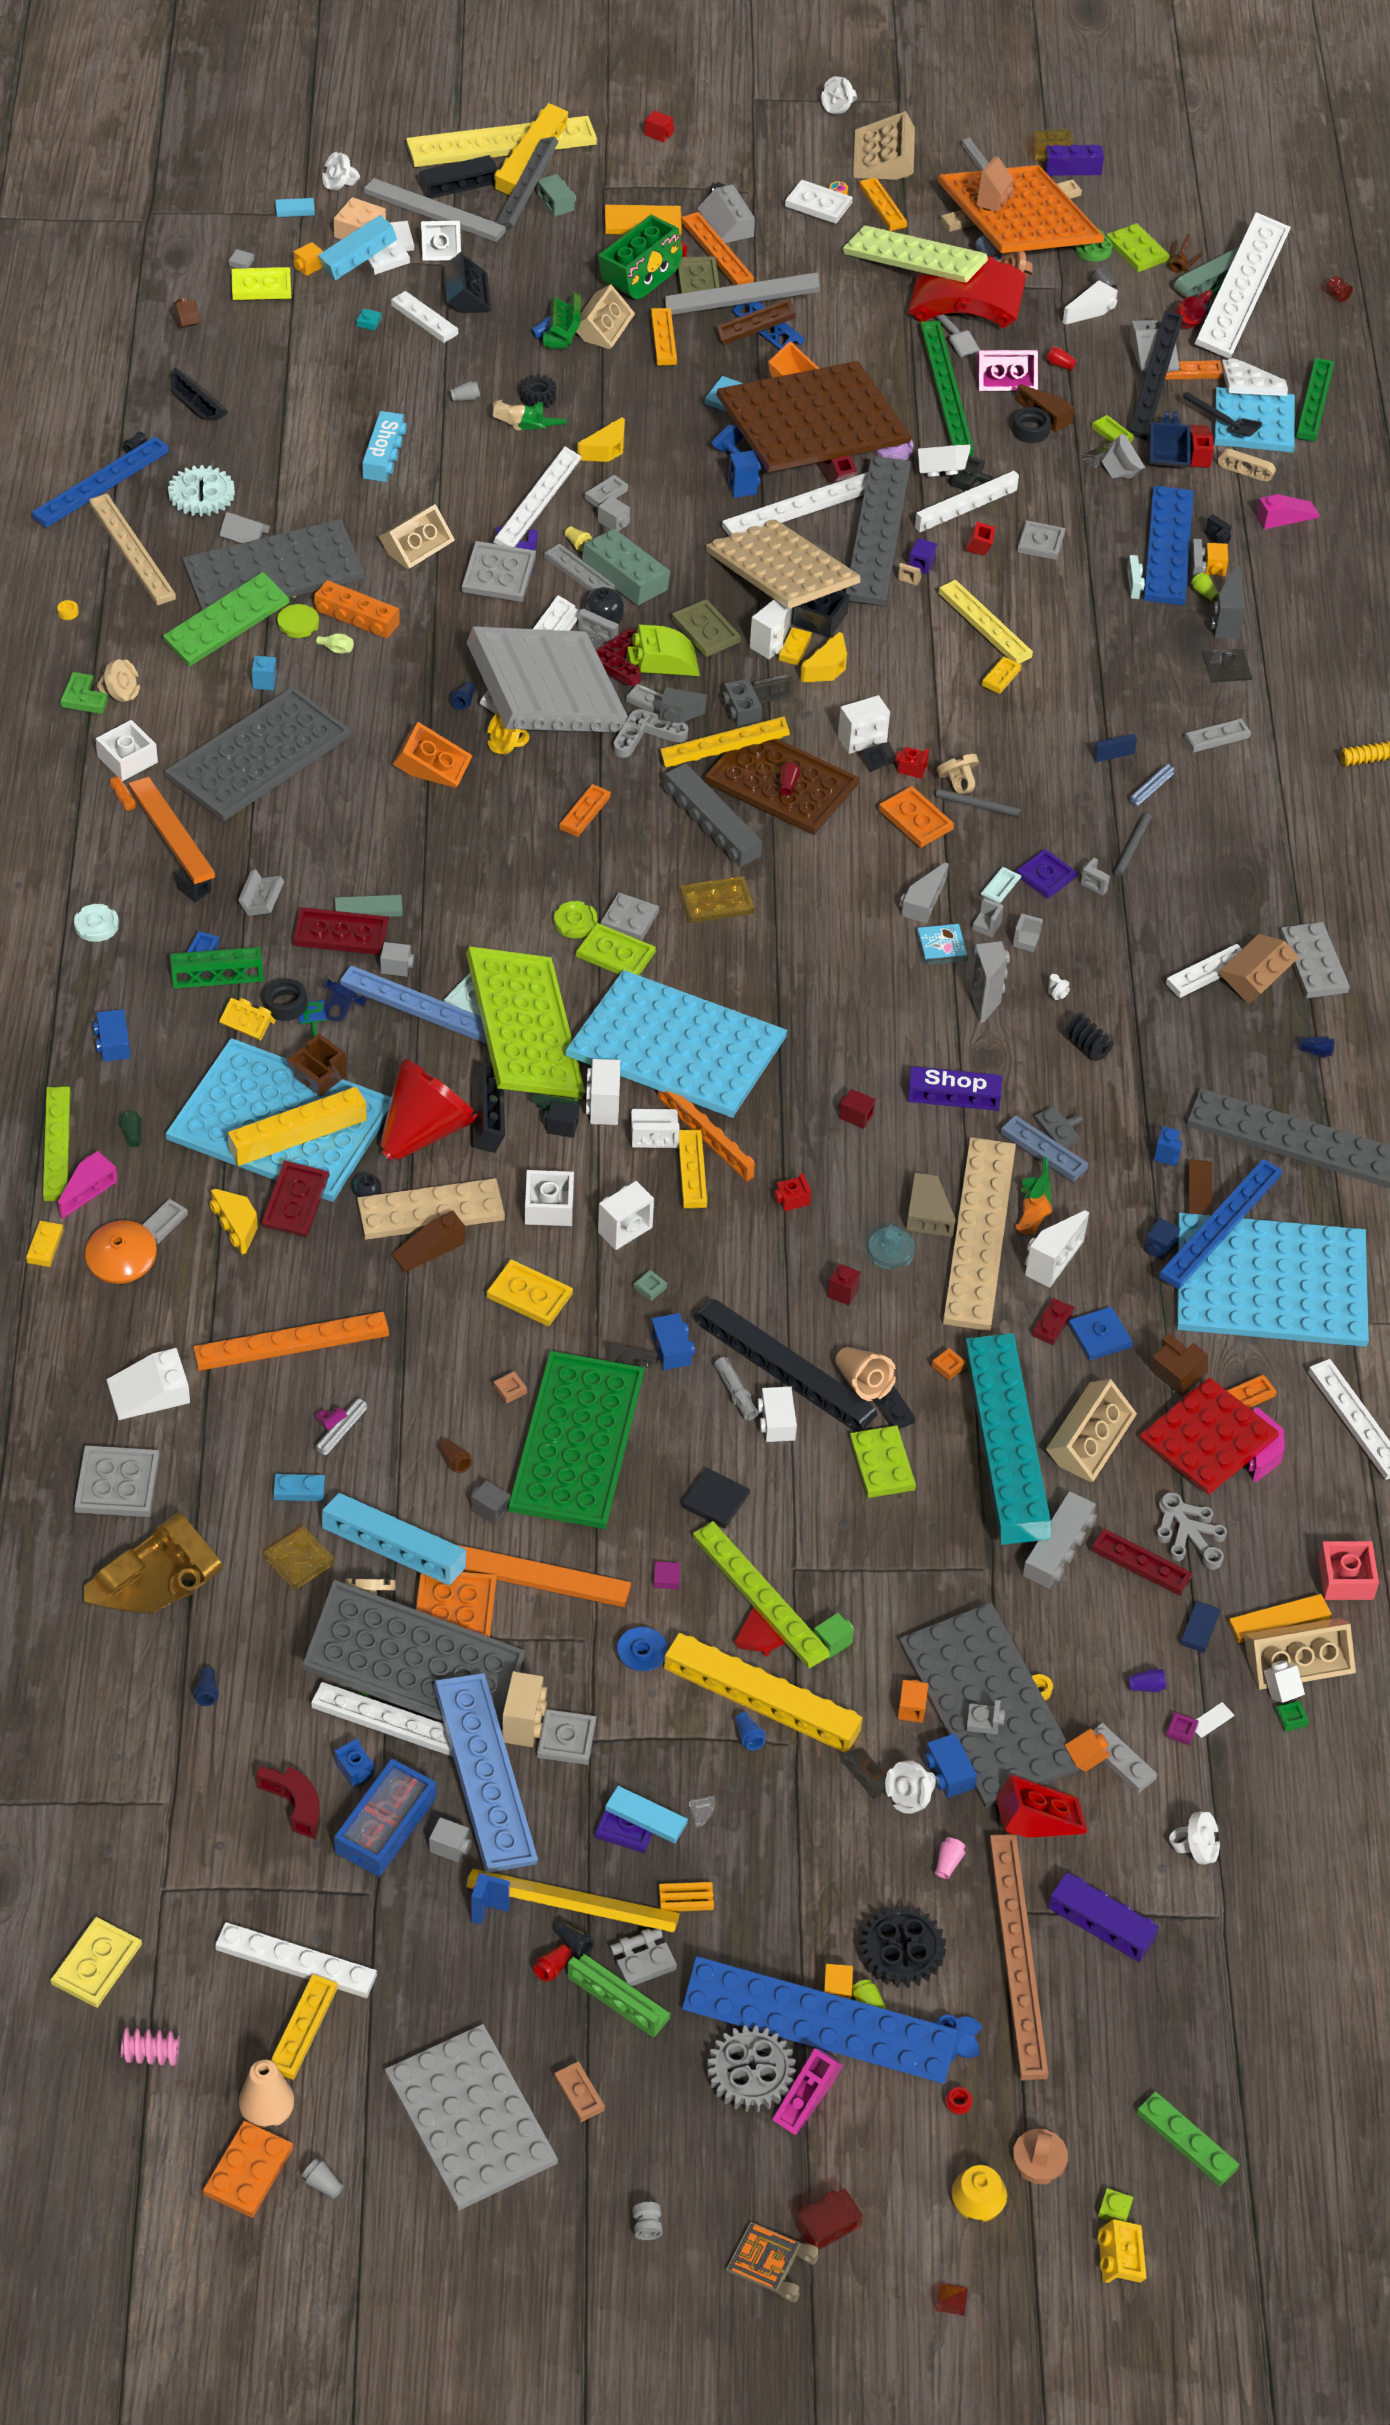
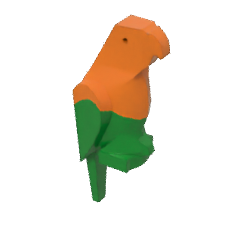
M1043 1157L1042 1176L1040 1178L1031 1177L1023 1179L1021 1192L1025 1195L1023 1199L1024 1215L1019 1224H1015L1018 1232L1024 1235L1035 1234L1043 1219L1052 1212L1051 1182L1049 1180L1047 1157Z

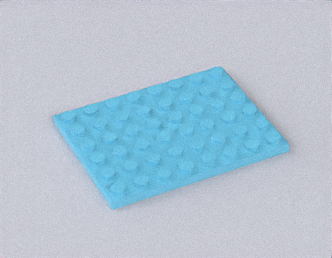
M623 970L566 1049V1056L589 1065L593 1064V1059L620 1060V1076L664 1093L666 1090L680 1095L691 1103L733 1118L787 1037V1030Z
M231 1038L166 1132V1139L275 1181L278 1179L284 1160L329 1171L330 1176L322 1198L333 1202L384 1124L391 1097L343 1079L322 1096H318L294 1078V1070L287 1066L286 1058ZM356 1086L366 1101L367 1120L241 1166L237 1165L229 1151V1131Z
M1179 1213L1178 1227L1181 1229L1178 1238V1252L1211 1217L1210 1215ZM1243 1218L1184 1285L1177 1289V1330L1367 1347L1369 1334L1366 1229Z

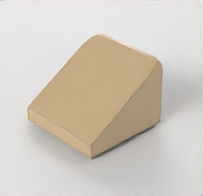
M900 563L898 580L917 586L922 576L920 569Z

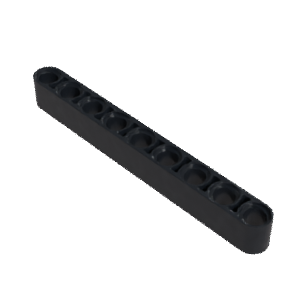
M710 1299L695 1313L694 1319L701 1328L788 1387H791L792 1390L855 1432L863 1431L876 1418L877 1411L868 1401L859 1397L856 1393L718 1300Z

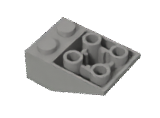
M1162 320L1131 322L1129 343L1141 372L1147 373ZM1176 343L1167 372L1178 371L1180 368Z

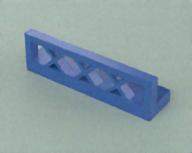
M759 301L748 303L750 304V312L742 314L740 311L746 303L738 304L733 309V312L742 317L755 312L754 308L760 310L765 308V306ZM785 322L776 325L774 333L767 334V329L759 332L779 349H782L789 341L792 343L796 341L801 345L806 339ZM787 334L790 337L782 346L780 344V336Z

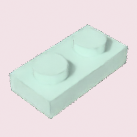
M1129 555L1127 574L1131 599H1139L1140 590H1144V578H1141L1142 564H1139L1138 555Z

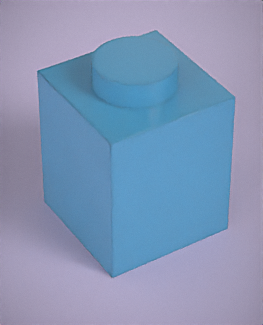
M255 656L252 667L253 689L274 690L277 677L276 657Z

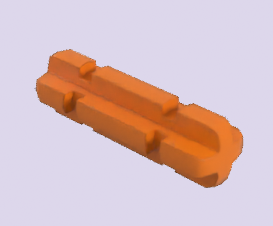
M119 776L111 778L110 786L115 791L125 810H134L136 802L131 797L132 795Z

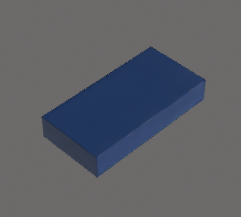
M1135 734L1096 742L1093 753L1095 763L1135 754L1137 743Z
M1197 1601L1180 1645L1205 1653L1221 1609Z

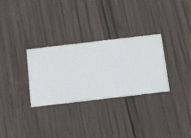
M1222 1702L1196 1719L1199 1720L1196 1733L1202 1738L1235 1715Z

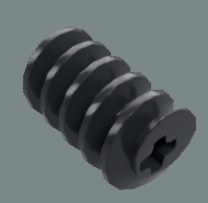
M1082 1012L1076 1014L1066 1027V1036L1074 1044H1077L1080 1049L1084 1050L1087 1055H1090L1094 1061L1106 1057L1114 1045L1113 1041H1109V1035H1103V1030L1097 1029L1095 1023L1091 1024V1019L1085 1018V1014Z

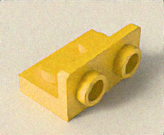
M231 998L219 1022L226 1027L261 1041L269 1024L274 1025L276 1020L271 1016L272 1012L264 1007L259 1006L257 1009L252 1007V1003L240 998L238 1001Z
M1113 2219L1100 2228L1097 2240L1100 2247V2269L1103 2282L1110 2283L1115 2278L1140 2283L1144 2281L1147 2277L1141 2225Z

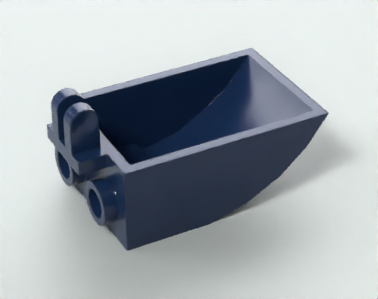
M1166 410L1165 418H1160V423H1150L1147 453L1148 464L1190 467V425H1180V419H1177L1178 411H1174L1173 419H1171L1170 411Z

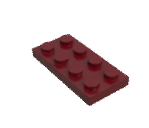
M300 907L293 946L381 955L387 934L389 917Z

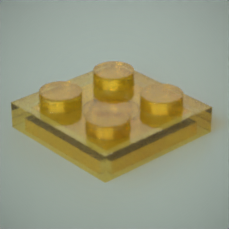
M305 1526L264 1552V1558L294 1590L335 1564V1558Z

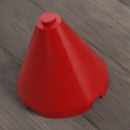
M404 1059L398 1067L380 1147L383 1149L381 1154L390 1161L394 1158L400 1160L471 1125L478 1117L477 1114H472L474 1110L437 1078H432L424 1072L423 1068L408 1059Z

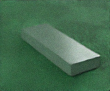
M402 895L335 897V910L388 917L403 916Z

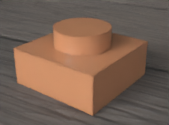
M515 1371L494 1381L495 1390L506 1404L527 1394V1387Z

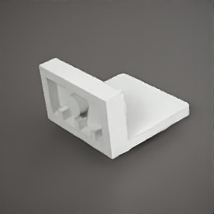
M676 1109L631 1110L632 1147L678 1148L679 1123L678 1111Z

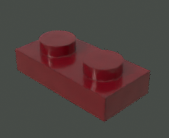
M1053 1298L1033 1329L1032 1336L1054 1346L1073 1315L1075 1307Z

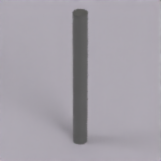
M937 789L936 797L1016 817L1020 816V808L942 789Z
M1149 813L1143 815L1115 870L1117 876L1123 875L1152 818Z

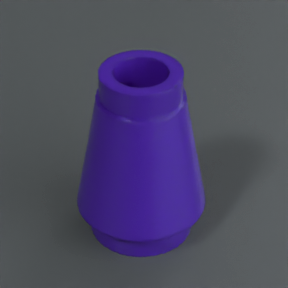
M1156 1667L1128 1676L1130 1691L1160 1693V1690L1166 1689L1164 1669L1158 1670Z

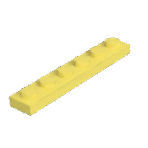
M954 580L939 587V594L1008 659L1020 664L1032 658L1033 651L958 581Z

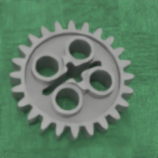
M746 2025L743 2027V2033H739L736 2028H733L732 2037L724 2033L723 2042L716 2040L715 2049L710 2050L711 2059H708L707 2067L710 2068L708 2069L707 2077L712 2079L710 2086L711 2088L718 2087L716 2091L717 2097L725 2094V2104L732 2100L735 2101L734 2109H737L741 2104H744L746 2112L749 2111L751 2105H754L757 2112L760 2111L761 2104L770 2109L771 2100L780 2104V2095L786 2097L789 2091L788 2088L793 2086L794 2080L792 2078H795L796 2070L793 2069L796 2059L791 2058L793 2050H785L786 2040L778 2043V2033L772 2037L768 2036V2028L763 2033H759L758 2026L756 2025L753 2032H749ZM765 2052L768 2056L761 2057L757 2053ZM733 2055H738L742 2059L733 2060L730 2057ZM770 2077L773 2079V2081L766 2082L763 2081L761 2078ZM742 2080L745 2081L746 2084L738 2085L735 2083V2081Z

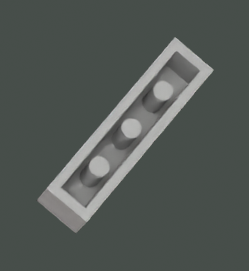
M1069 1491L1051 1520V1539L1039 1540L1025 1562L1024 1577L1049 1589L1054 1581L1058 1582L1064 1572V1564H1070L1075 1554L1074 1548L1076 1545L1081 1546L1086 1536L1085 1530L1087 1527L1092 1528L1096 1521L1097 1515L1094 1514L1096 1503Z

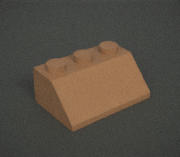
M1258 934L1218 973L1247 1004H1250L1288 969L1299 956L1285 941Z

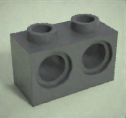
M749 678L725 683L724 692L721 694L722 702L724 705H727L729 717L734 720L736 726L760 723L762 706Z

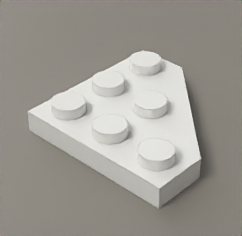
M1234 358L1222 360L1221 365L1228 393L1287 396L1288 387L1284 379Z

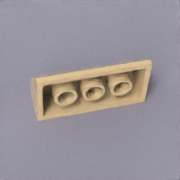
M1111 1379L1090 1382L1046 1450L1060 1468L1089 1482H1093L1137 1413Z
M1342 1618L1244 1634L1247 1660L1259 1690L1268 1688L1264 1670L1272 1668V1664L1278 1661H1287V1663L1297 1665L1301 1682L1356 1673L1351 1624Z

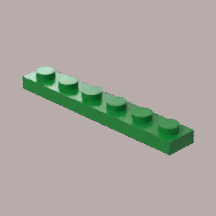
M1315 358L1296 438L1316 442L1334 361Z

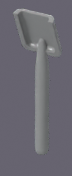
M944 314L935 316L953 334L949 337V340L960 359L966 355L981 351L968 330L960 332Z

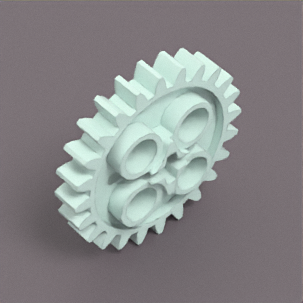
M201 465L200 469H197L195 466L192 467V470L185 468V473L178 471V476H173V481H169L168 494L169 500L172 501L173 506H177L178 511L183 509L184 514L190 511L192 516L199 513L200 517H202L203 513H207L208 516L211 515L212 511L218 514V509L225 510V505L230 506V501L234 500L235 488L234 481H231L230 475L226 476L225 471L219 473V468L212 470V467L209 466L207 469H204V466ZM200 480H203L202 502H200Z

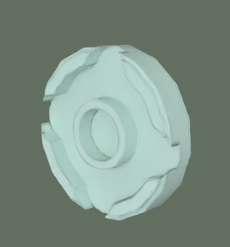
M104 904L87 905L81 909V912L76 913L74 917V928L77 935L87 941L100 942L114 936L119 926V918L116 911H112Z

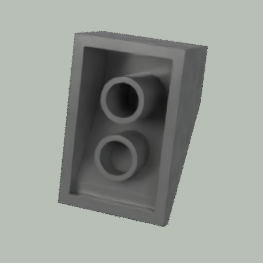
M1241 566L1235 567L1219 593L1218 602H1214L1213 613L1215 617H1211L1210 627L1211 630H1214L1215 638L1240 639L1246 609Z

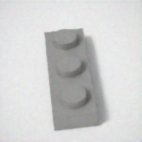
M1103 1723L1093 1730L1098 1734L1102 1733L1109 1743L1107 1749L1111 1756L1103 1761L1138 1794L1156 1780L1157 1773Z

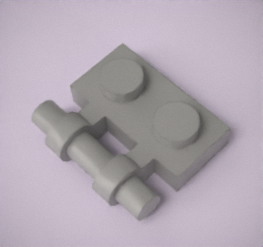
M645 1929L640 1932V1935L629 1939L627 1937L618 1940V1943L609 1946L613 1956L620 1953L623 1954L624 1958L617 1960V1968L623 1981L631 1987L677 1969V1964L667 1943L656 1946L654 1942L657 1939L663 1938L660 1929H653L651 1931L650 1929ZM645 1945L647 1950L636 1954L633 1953V1948Z

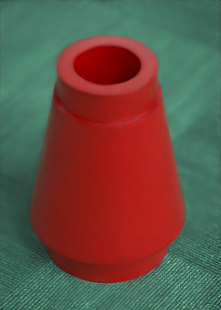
M1054 346L1046 359L1051 365L1071 371L1077 362L1076 359L1063 349Z
M561 1944L559 1947L536 1959V1964L533 1966L536 1976L543 1982L555 1980L572 1957L570 1949L566 1945Z

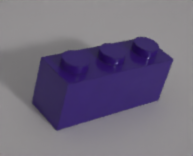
M1102 145L1046 146L1045 171L1049 176L1102 175L1104 161Z

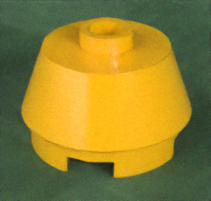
M977 2165L962 2172L955 2179L952 2186V2199L956 2209L963 2217L967 2219L970 2217L985 2222L993 2219L1003 2210L1007 2201V2190L1004 2182L995 2170L988 2166Z

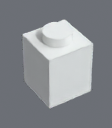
M1278 1661L1272 1664V1668L1264 1670L1272 1700L1283 1703L1305 1695L1297 1665L1287 1663V1661Z

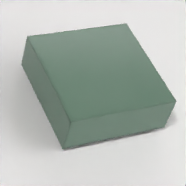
M649 1270L634 1283V1289L652 1301L667 1289V1282Z

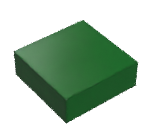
M1300 1700L1276 1706L1275 1713L1284 1732L1309 1725V1719Z

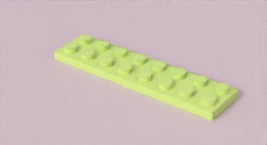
M866 225L843 247L844 254L964 283L988 260L986 253Z

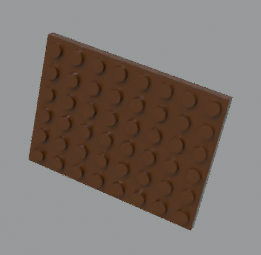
M859 361L718 388L716 396L768 472L907 444L911 442L912 438Z

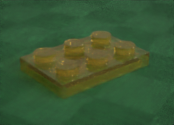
M745 876L680 885V893L690 923L755 914V906Z

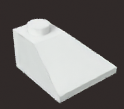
M421 221L423 261H450L461 252L460 221Z

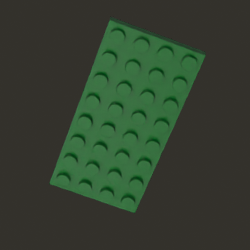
M550 1351L510 1499L509 1512L601 1529L607 1528L645 1374V1367Z

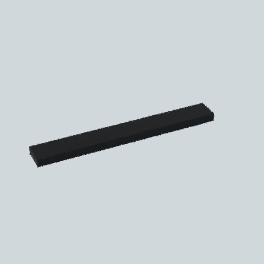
M1166 310L1164 312L1129 430L1135 437L1148 439L1150 423L1154 419L1183 315Z

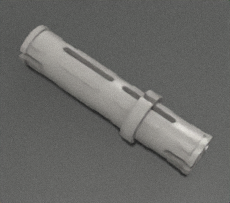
M727 1357L719 1358L714 1366L729 1389L734 1405L739 1407L745 1420H753L758 1416L759 1412L751 1400L750 1392L743 1387Z

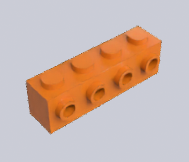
M326 580L314 595L316 611L386 639L400 624L399 608Z

